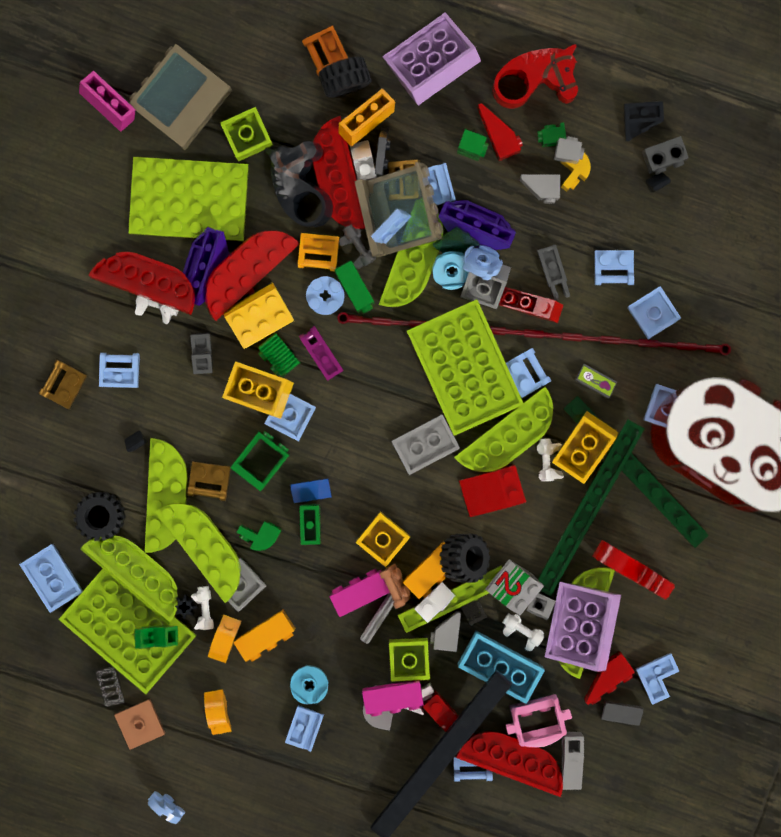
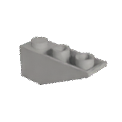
M567 732L562 737L563 790H581L584 736L581 732Z

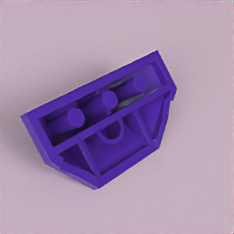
M467 200L445 201L438 216L451 237L477 248L480 245L494 250L510 248L516 231L511 228L502 215Z
M209 227L193 241L182 272L193 287L195 305L198 306L205 302L206 283L210 274L229 256L224 232Z

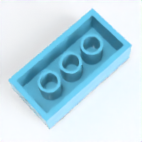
M476 630L458 662L460 669L485 682L498 670L513 682L506 693L527 704L545 671L543 666Z

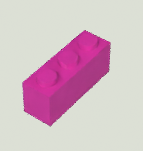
M95 71L91 72L80 82L79 94L120 132L134 121L136 110Z
M375 568L367 572L366 577L362 579L357 577L349 581L350 585L344 588L341 585L331 590L332 594L329 597L339 617L390 593L384 579H381L379 575L382 570L377 571Z
M420 680L362 689L366 715L370 714L372 717L382 715V712L385 711L398 713L404 708L417 710L420 709V706L424 705Z

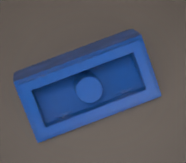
M329 478L290 485L294 503L332 497Z

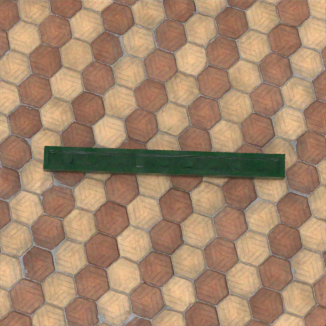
M578 396L563 408L577 424L586 411L597 417ZM631 453L621 471L679 533L696 548L709 536L708 533Z
M629 419L626 420L538 577V580L544 585L540 591L549 596L552 595L645 428Z

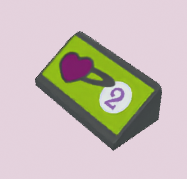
M583 364L575 378L576 382L607 399L611 397L617 384L615 380L586 364Z

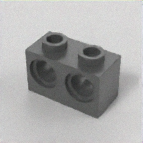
M681 136L642 151L649 174L655 172L656 175L667 171V167L672 165L674 168L680 167L689 158ZM671 149H676L679 152V158L671 156ZM654 155L659 156L661 164H654L652 157Z

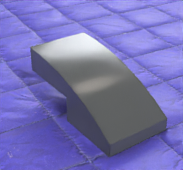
M210 332L191 334L193 374L213 373Z

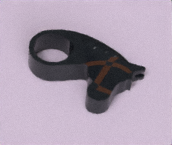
M305 141L294 148H287V146L282 145L276 150L265 148L271 159V177L274 190L286 214L302 226L320 227L326 224L333 212L332 200L325 191L306 178L307 173L312 167V162L318 161L323 155V149L320 144ZM315 193L321 200L322 210L315 221L308 222L302 215V204L300 203L303 202L304 196Z

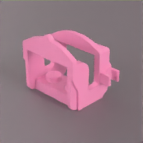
M554 694L530 700L527 704L522 702L510 705L513 723L507 724L506 729L508 734L516 733L520 746L544 747L553 744L567 734L564 720L572 719L569 709L561 711L558 698ZM550 707H554L558 725L526 733L521 732L517 715L526 717L532 715L533 711L546 712L551 710Z

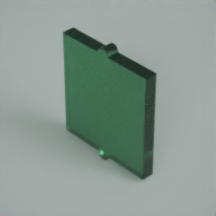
M457 226L442 236V239L433 243V247L442 252V254L448 251H456L464 255L469 247L474 246L475 248L479 245V241L471 237L470 233L464 232Z

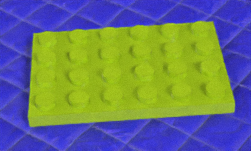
M133 157L129 234L197 238L209 227L224 232L225 239L228 241L244 242L249 165Z
M477 299L407 330L454 436L524 405Z
M104 569L97 574L59 618L65 626L145 694L149 692L197 636L175 616L169 624L166 623ZM145 626H178V645L135 649V629Z

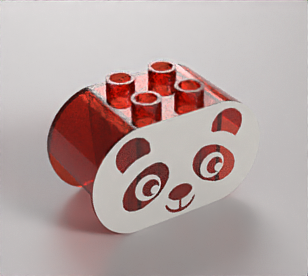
M713 378L685 386L671 393L658 407L653 419L666 423L667 428L652 423L651 442L653 449L660 461L737 510L745 512L760 510L779 511L781 510V401L774 400L772 405L760 399L758 396L762 390L746 379H741L737 384L730 380ZM661 408H663V411L666 414H669V416L664 415L661 411Z

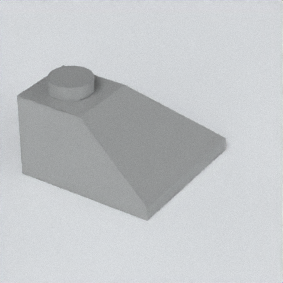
M502 264L500 272L496 276H492L490 280H484L480 276L469 272L461 297L470 301L477 299L479 304L497 309L511 267Z

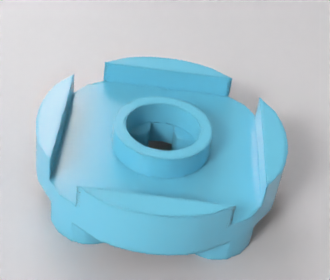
M448 251L435 258L432 272L437 284L439 283V285L448 290L459 289L464 285L469 272L463 268V253ZM450 267L457 268L454 274H450L447 269Z
M306 665L299 668L293 674L290 688L293 697L302 704H315L326 696L329 681L326 674L320 668ZM313 681L314 688H309L307 690L305 688L306 684L304 682Z

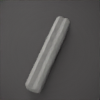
M390 593L360 637V640L366 644L371 641L393 607L394 601Z

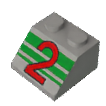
M509 559L485 590L508 609L521 615L544 585L532 573Z

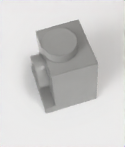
M538 593L528 605L526 611L547 621L556 601ZM541 603L542 608L536 609L535 604Z

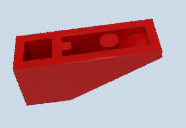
M482 103L478 104L477 109L498 161L520 153V147L523 144L519 135L516 136L513 130Z
M437 690L432 694L431 698L423 702V708L445 732L459 716Z

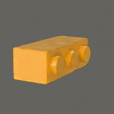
M382 88L339 123V134L352 147L394 113L395 101Z
M445 541L403 580V583L418 599L422 596L426 598L432 592L431 587L435 583L439 585L446 578L445 572L441 569L442 565H440L441 547L445 544Z
M283 609L235 639L233 643L245 662L249 659L253 662L261 656L260 653L265 649L270 651L277 646L276 642L281 639L286 641L293 636L292 632L296 628Z

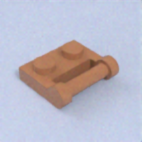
M393 564L379 573L393 598L395 609L405 605L411 597L409 588L403 583L401 570L397 568L396 564Z

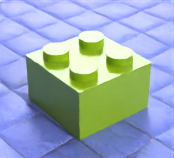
M256 107L220 123L238 162L265 150V148L273 146Z
M428 638L390 639L391 681L430 680Z

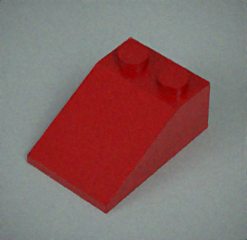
M514 464L459 480L470 517L526 503Z

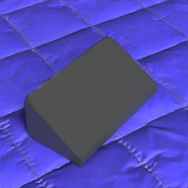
M604 700L601 720L639 726L644 708L642 706Z

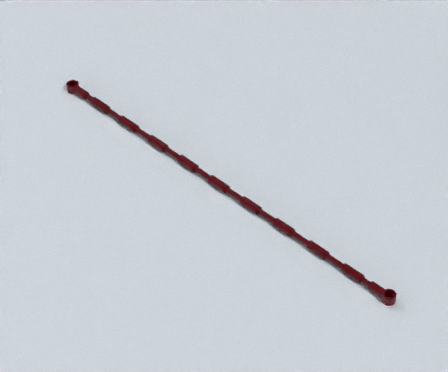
M345 312L340 313L337 317L341 324H346L347 322L362 324V322L373 325L410 326V328L427 322L391 320V318L382 317L364 318L363 316L348 315ZM341 315L347 316L345 322L340 321ZM489 326L495 335L513 334L532 338L549 337L581 342L586 340L605 344L620 345L622 343L641 347L658 348L659 346L676 348L678 350H705V352L720 353L721 355H728L731 352V347L728 344L697 345V343L686 342L669 343L650 339L632 340L613 336L595 337L563 332L559 334L540 330L525 329L522 331ZM723 346H726L728 348V351L726 353L722 352Z

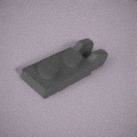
M556 244L537 250L553 299L555 301L559 300L555 285L560 283L565 297H570L566 283L567 278Z

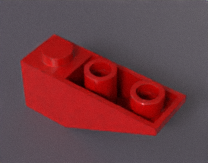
M507 287L504 288L499 302V306L558 323L563 304L555 300Z
M620 651L608 658L606 671H598L584 698L587 705L597 703L601 700L600 696L606 692L608 694L613 692L617 688L616 685L622 681L625 683L633 677L632 674L635 671Z

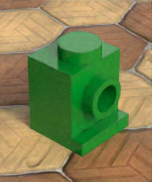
M564 122L560 123L559 127H556L555 124L546 125L544 129L537 131L538 143L541 142L542 147L556 146L559 138L566 139Z

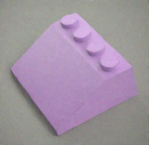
M446 13L436 18L383 56L388 66L417 105L427 100L481 61L475 46Z
M560 582L545 657L594 671H606L621 595Z

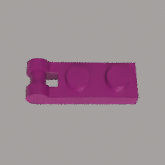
M313 326L310 328L311 331L306 334L302 333L299 335V338L326 380L329 381L344 370L316 327ZM315 337L318 342L311 345L309 340Z

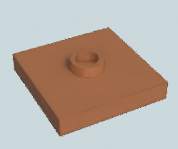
M151 699L114 715L129 750L165 735Z

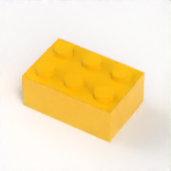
M274 283L234 304L224 313L227 322L244 349L294 321Z
M235 361L222 398L281 419L294 383Z
M586 411L552 463L585 484L617 438L619 432Z

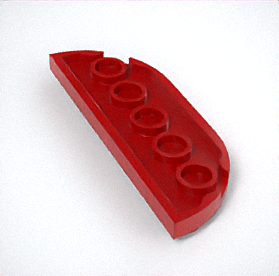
M338 116L326 122L317 133L313 142L320 144L323 149V155L318 161L313 162L319 188L325 191L332 200L333 212L331 217L344 227L352 224L355 229H366L355 181L357 179L348 143L339 134V123L342 119L341 116Z
M262 231L246 239L212 271L207 280L205 303L213 320L217 321L300 243L292 236L279 231Z
M119 252L108 259H102L89 274V277L189 315L193 312L195 294L190 281L179 269L133 252Z
M486 731L475 734L467 740L455 755L457 759L559 797L562 795L563 777L552 755L539 747L520 746L518 739L503 733Z

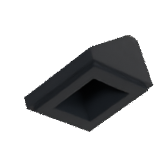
M660 173L648 178L645 182L651 193H654L670 184L671 180L664 173Z
M138 431L126 438L124 442L127 451L133 452L145 445L147 440L142 432Z

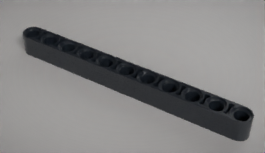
M498 670L491 675L376 818L370 828L380 837H390L505 695L513 683Z

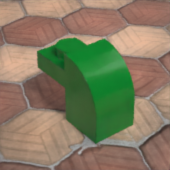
M265 520L258 533L244 525H240L236 533L240 534L239 538L246 542L253 541L250 549L262 551L270 548L276 542L282 528Z
M145 626L135 629V649L178 645V626Z

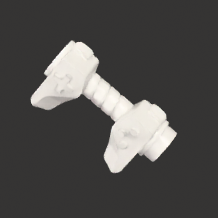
M137 296L136 315H143L148 305L160 309L162 320L165 324L169 323L171 316L178 315L179 310Z
M551 438L540 439L539 445H537V451L539 454H542L543 470L539 474L541 481H554V479H562L564 477L562 471L550 468V455L559 451L562 447L560 443L552 444Z
M209 586L198 587L197 593L192 594L191 597L197 604H201L202 616L198 618L194 629H213L214 623L209 611V599H211Z
M508 613L502 622L505 624L503 634L506 637L515 630L528 637L525 647L528 651H532L535 646L538 647L544 638L543 631L536 628L531 631L522 625L521 618L517 614L511 615Z

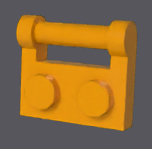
M301 233L298 268L314 267L335 271L337 269L339 237ZM305 253L331 256V261L305 259Z

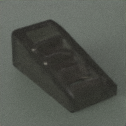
M113 666L97 669V679L105 706L124 703L125 699L118 670ZM112 673L113 677L104 678V675ZM113 680H114V683H115V684H111V685H106V684H105V682H109V681H113ZM116 688L117 691L108 693L107 689ZM109 696H119L117 699L109 700Z

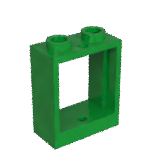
M352 261L335 269L357 312L362 311L364 314L372 310V305L375 304Z
M259 431L230 467L260 492L290 456L287 453L289 449L282 443L277 445L273 442L274 437L266 431L264 433ZM260 439L282 455V458L263 481L241 465Z

